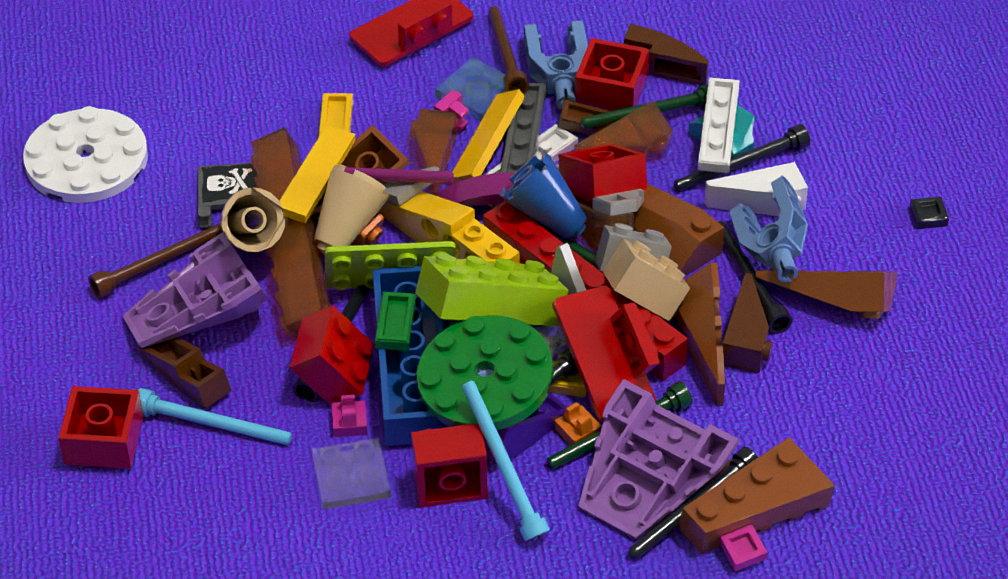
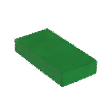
M383 292L375 338V349L409 351L416 307V294Z

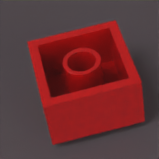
M591 38L575 76L576 103L610 111L637 106L648 77L649 49Z
M608 143L558 154L559 171L576 199L590 200V204H593V198L636 189L647 191L645 153Z
M331 305L302 318L289 368L332 406V403L341 402V395L355 394V398L363 395L374 344L347 317Z
M72 386L58 437L64 465L131 469L144 417L139 390Z
M478 423L411 432L413 472L419 508L488 499L487 454L483 434Z

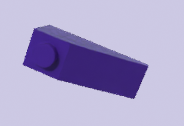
M548 393L544 402L530 416L510 427L497 430L509 458L519 455L554 429V420L563 416L567 406ZM483 435L487 458L496 462Z

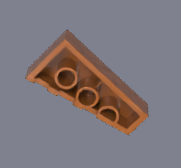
M788 437L683 507L678 529L702 554L721 547L719 544L720 536L752 524L755 530L762 532L770 529L772 524L786 519L791 521L802 517L803 513L817 509L819 511L829 507L835 485Z

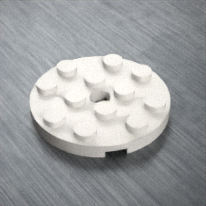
M91 106L53 115L31 134L23 153L26 174L32 185L46 196L51 193L62 197V200L65 202L73 203L94 202L119 194L134 183V177L140 170L144 171L148 159L145 135L132 119L115 111L98 109ZM82 150H85L86 153H92L90 156L87 157L80 156L81 154H83Z

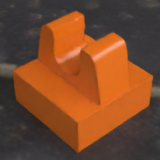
M577 402L565 408L563 416L554 420V429L570 446L598 432L602 428V425Z

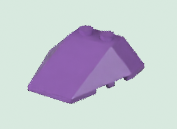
M223 232L190 254L191 262L179 273L175 269L167 275L170 281L157 293L153 289L150 290L123 315L124 320L141 348L241 318L247 313L256 311L262 303L268 300L262 288Z
M623 379L605 406L602 416L604 419L602 428L595 442V454L592 465L588 468L578 507L638 540L720 472L740 441L738 438L711 424L705 430L656 405L651 393Z

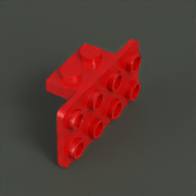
M410 0L350 31V40L379 66L385 67L473 20V12L459 0Z
M607 286L558 297L553 301L552 308L597 418L601 422L604 420L602 416L605 406L623 379L651 393L654 400L657 401L646 374L660 363L658 351L651 342L645 327V319L638 311L635 302L625 304L619 309L611 289Z

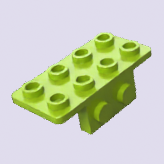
M452 241L327 247L325 249V286L328 289L346 290L348 288H356L358 285H365L367 288L374 289L373 269L422 266L424 256L437 257V254H448L455 257L456 246Z

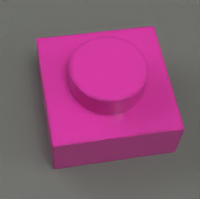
M752 524L720 536L719 544L735 572L767 559L768 552Z

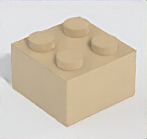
M622 239L604 267V275L616 292L670 321L690 290V287L683 279L685 274L677 269L678 265L671 259L663 255L660 259L656 258L650 253L651 249L637 240L632 244Z

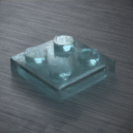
M472 57L435 88V98L441 100L451 90L462 94V104L469 110L467 115L481 122L496 94L506 92L503 84L506 74Z

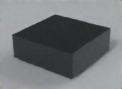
M941 196L910 199L909 208L917 229L948 226L949 217Z

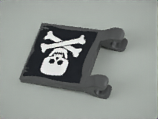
M260 162L198 166V217L200 228L212 227V210L223 209L228 198L235 192L245 188H261Z

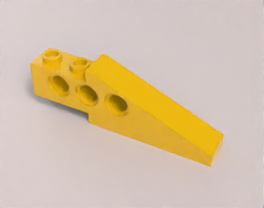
M421 191L401 206L386 202L378 211L385 219L417 243L454 242L456 246V259L477 256L486 261L496 262L497 258H505L515 263H520L519 251L475 219V210L471 207Z

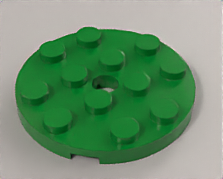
M496 315L472 316L437 334L424 350L417 368V383L424 405L436 419L450 427L478 423L462 389V385L469 381L475 382L496 430H500L519 423L536 411L546 399L551 379L554 378L551 352L542 335L527 323L514 318ZM481 367L493 370V373L486 377L477 375Z

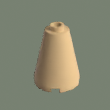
M334 165L330 172L313 240L318 245L316 249L325 255L327 247L350 246L388 201L390 192L383 193L386 188L384 185L356 169L353 174L344 172L346 166Z
M261 188L241 189L231 195L224 204L220 219L221 229L227 240L234 247L242 251L260 252L272 247L281 238L285 219L282 205L271 192Z

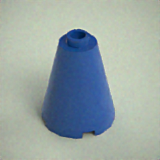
M543 151L541 152L542 159L539 160L534 156L512 175L509 180L513 185L509 190L503 187L500 196L505 202L561 238L567 239L571 237L575 239L585 230L586 225L584 222L587 217L551 156Z

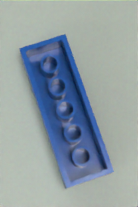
M421 266L373 269L377 326L383 292L416 294ZM417 294L409 351L378 349L385 446L412 444L411 432L450 427L440 422L428 411L422 401L418 388L417 368L419 360L428 344L437 334L444 331L443 319H440Z

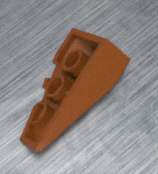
M648 183L647 191H644V202L638 211L625 213L629 223L634 225L637 232L645 233L647 229H651L664 234V237L672 246L669 259L678 265L677 269L683 272L685 276L722 254L724 227L703 209Z
M711 262L685 279L690 290L671 318H676L677 330L688 338L687 351L716 406H723L725 373L723 345H721L722 320L721 316H719L720 285L717 262Z
M775 270L756 271L757 278L849 311L861 312V318H881V312L891 310L897 281V271L840 272L835 270H798V276L795 279L792 277L791 271H789L792 279L791 282L780 281Z

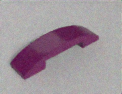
M494 173L468 178L444 188L438 192V197L465 206L499 204L504 202L500 192L503 187L509 190L513 185L509 179L514 173Z

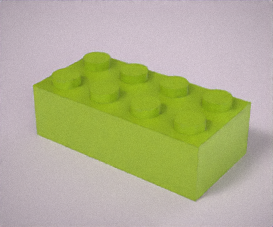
M437 254V257L424 256L415 293L440 319L467 320L472 316L496 315L514 318L529 325L560 326L552 308V303L556 298L568 295L569 290L558 281L557 276L544 268V264L537 261L527 260L525 264H520L505 258H497L496 262L486 261L477 256L456 259L448 254Z

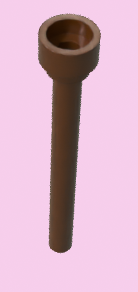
M493 6L489 8L488 13L507 73L503 79L505 90L508 92L519 89L524 95L529 89L527 76L517 68L498 7Z
M220 223L110 273L109 271L103 272L100 270L89 275L88 281L94 295L98 299L112 294L116 284L204 245L223 232Z

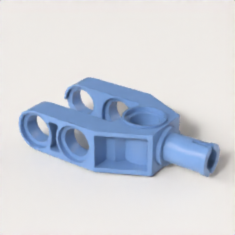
M583 20L570 21V26H567L571 55L555 54L553 56H545L541 49V34H538L536 24H524V45L530 77L536 83H546L548 95L556 94V103L559 109L562 107L563 100L576 102L574 97L575 76L588 46Z
M782 175L771 182L774 191L772 198L778 204L781 211L776 222L765 225L761 229L752 209L748 205L744 206L742 203L732 208L729 212L739 243L757 261L777 271V277L780 281L791 282L792 279L789 271H791L794 279L798 276V269L793 259L802 254L808 223L794 188Z

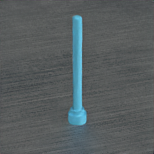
M469 381L463 384L464 394L522 518L519 521L522 526L519 530L524 541L549 531L550 528L545 517L541 518L538 512L534 513L475 382Z
M139 388L144 417L155 416L157 413L283 445H289L291 442V432L160 400V396L155 395L154 391Z

